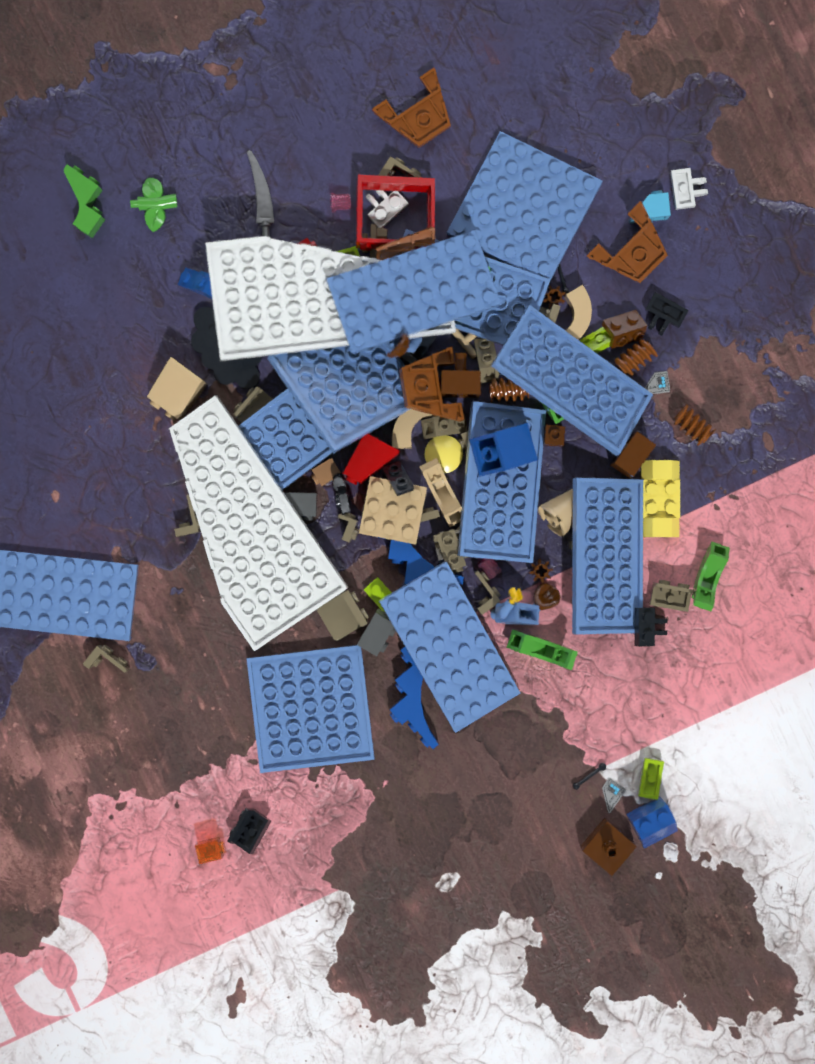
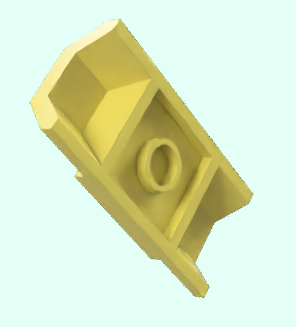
M646 460L641 466V480H643V537H679L680 461Z

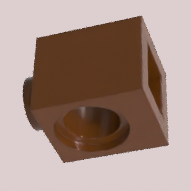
M545 425L543 446L563 447L565 426Z

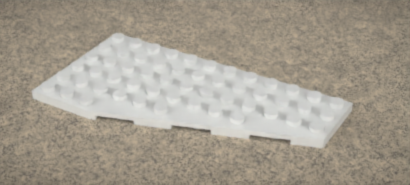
M266 236L206 243L220 360L225 361L349 346L326 278L382 260L334 252L329 249L305 244L300 245L280 241ZM452 321L409 335V338L455 333V322Z
M217 395L169 428L184 472L185 483L193 510L196 513L204 539L203 543L219 589L221 603L254 651L349 588Z

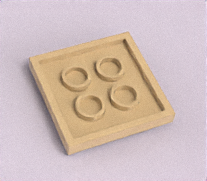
M370 476L359 533L416 544L427 487L414 485L413 491L396 496L387 479Z

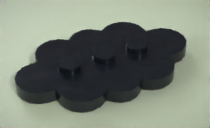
M209 307L198 309L193 317L194 324L198 330L192 335L191 345L195 351L202 354L203 365L213 370L215 379L223 385H230L236 382L244 389L255 388L260 381V373L256 366L259 365L263 356L221 361L214 310Z

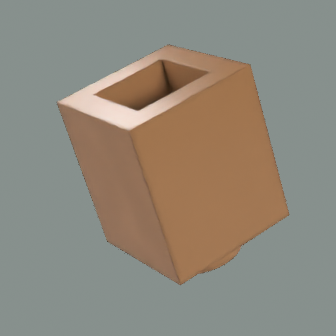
M330 458L312 469L314 474L311 476L316 485L320 484L323 487L333 481V477L337 472H341L334 460Z

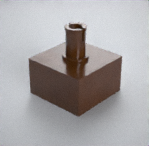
M455 353V370H442V398H479L481 371H467V353Z
M637 431L631 434L621 453L613 459L610 466L627 478L634 477L656 444Z
M605 817L580 846L586 855L611 876L614 875L637 847L631 839Z

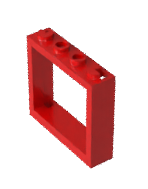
M358 175L356 189V248H360L362 251H370L395 240L362 238L363 190L426 192L427 228L435 227V178ZM415 246V250L425 246Z

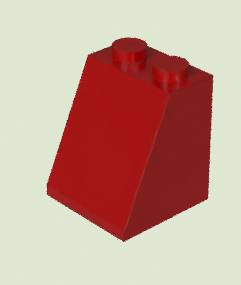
M366 434L362 437L343 472L346 476L345 479L354 485L357 482L360 484L364 483L370 476H373L382 467L397 458L400 451L370 434Z

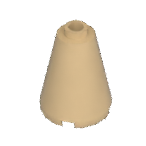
M573 489L538 507L541 519L543 521L546 519L549 522L548 528L558 536H564L573 526Z

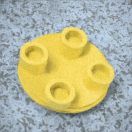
M451 436L435 437L429 441L425 448L426 463L437 458L444 473L454 471L462 461V447Z

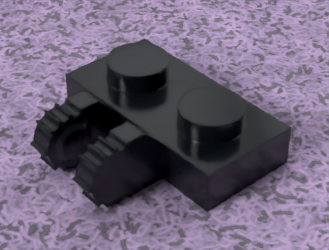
M655 292L645 309L654 315L648 329L652 330L658 318H661L665 322L660 327L658 334L662 336L669 323L679 328L689 310Z
M337 472L333 477L337 508L341 507L342 513L350 512L347 487L342 473Z
M635 608L634 646H655V635H667V630H655V623L665 624L668 623V619L655 618V608Z

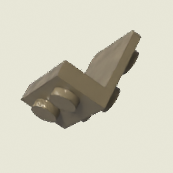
M347 590L317 609L328 631L336 641L368 624L367 619L369 616L364 608L360 609L357 602H359V599L354 591L350 592V590Z

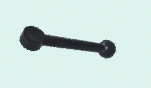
M559 264L558 272L563 287L562 292L568 294L569 289L566 287L562 268Z
M600 763L593 772L579 782H574L572 785L573 789H579L581 784L600 770L604 771L606 764Z

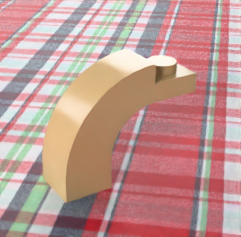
M583 285L569 292L564 297L572 311V323L565 331L577 340L586 332L592 316L591 301Z
M412 409L398 417L393 428L392 447L395 449L411 448V432L414 425L421 419L439 416Z
M437 458L420 466L425 481L449 527L461 522L462 507L452 491Z

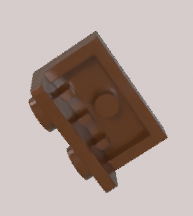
M637 310L605 319L602 322L603 328L611 338L609 345L611 349L643 339L648 326Z

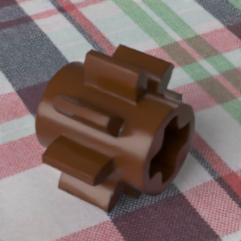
M549 286V293L546 292V299L542 302L549 305L548 309L553 304L565 303L562 297L566 293L559 291L560 286L556 289ZM553 294H556V300L552 302L551 296Z
M538 559L537 565L531 563L533 571H530L529 574H534L533 581L540 578L541 583H544L545 577L551 579L548 574L553 569H548V561L541 564V560ZM539 566L546 570L541 577L540 574L536 573V570H539Z

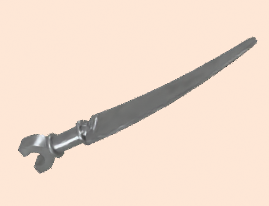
M248 151L247 155L251 164L256 190V224H261L262 236L270 237L269 228L271 227L270 224L274 223V215L269 188L257 159L252 151Z

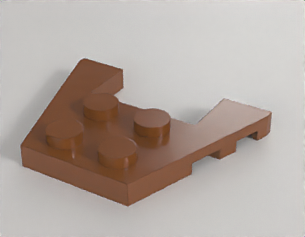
M435 68L420 76V81L429 95L401 114L397 115L387 100L372 108V112L418 148L451 127Z
M639 201L630 210L628 215L641 229L615 256H612L598 243L587 254V257L641 283L668 256V253L643 203Z
M429 227L376 247L377 259L385 260L413 251L415 246L434 244L435 227Z
M448 347L445 350L399 369L405 408L458 422L464 420L462 403L443 404L437 367L455 364L452 347Z

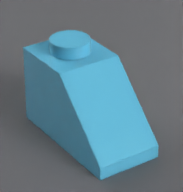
M662 190L653 191L643 201L651 221L667 220L671 216L668 193H663ZM632 218L629 219V223H636Z

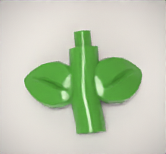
M148 178L142 186L144 197L130 200L131 208L146 210L144 214L146 224L152 232H155L165 222L166 215L164 210L178 207L176 194L162 196L163 185L157 179Z

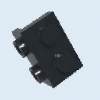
M245 808L239 815V821L236 826L230 831V837L227 842L236 844L248 854H254L271 820L256 809Z

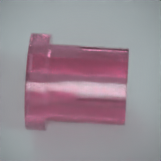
M330 193L331 212L351 209L350 194Z
M483 558L477 563V566L482 568L489 579L494 578L502 571L494 559Z

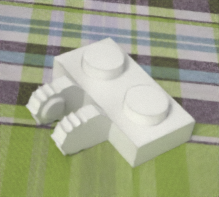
M690 168L671 170L675 210L694 208L696 206L695 197L707 195L708 190H693V185L706 183V178L692 179Z
M376 190V193L383 199L380 204L372 195H366L368 201L375 207L368 214V217L374 224H377L378 228H384L409 205L398 191H393L387 196L383 190Z

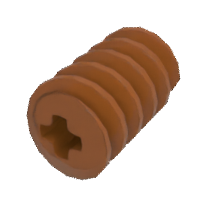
M639 340V345L634 344L632 346L633 350H626L627 355L624 353L620 355L621 360L619 358L614 359L616 368L624 374L628 373L633 376V368L637 371L640 370L638 364L645 367V359L649 362L652 361L650 355L658 357L656 350L648 341Z
M494 378L491 384L489 383L491 403H493L494 397L497 398L498 403L501 402L502 397H504L506 402H508L510 396L513 401H516L517 396L520 397L521 401L524 400L525 395L529 399V393L510 379H507L505 383L504 379L500 378L498 384Z
M686 404L674 417L675 422L673 425L676 426L680 423L679 430L682 431L686 428L685 435L687 436L692 433L691 440L693 441L698 438L697 446L706 442L716 429L710 431L712 425L704 426L706 420L698 421L700 415L696 414L693 416L694 409L687 411L688 404Z

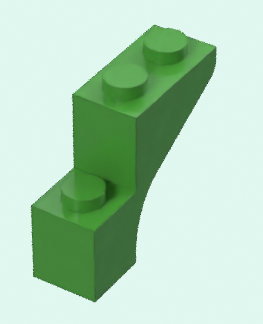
M66 165L64 173L79 202V212L73 225L93 238L105 221L101 216L102 212L92 206L102 192V189L98 186L99 182L91 176L86 178L82 175L84 172L74 165L72 168Z

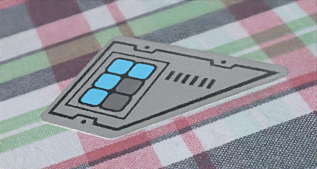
M668 372L654 373L645 389L652 394L670 392Z
M608 778L602 789L608 813H611L626 789L611 778Z

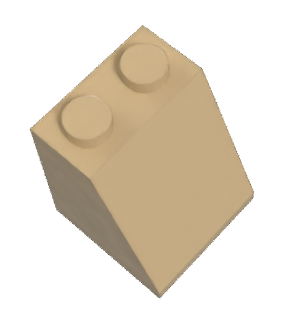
M171 357L147 397L151 399L149 403L159 410L162 407L166 410L165 415L173 421L176 418L182 420L208 384Z

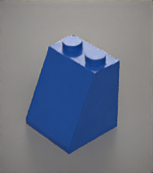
M528 423L469 439L479 477L506 471L538 460Z
M660 796L658 800L654 799L626 814L644 849L678 831L677 822L670 808Z

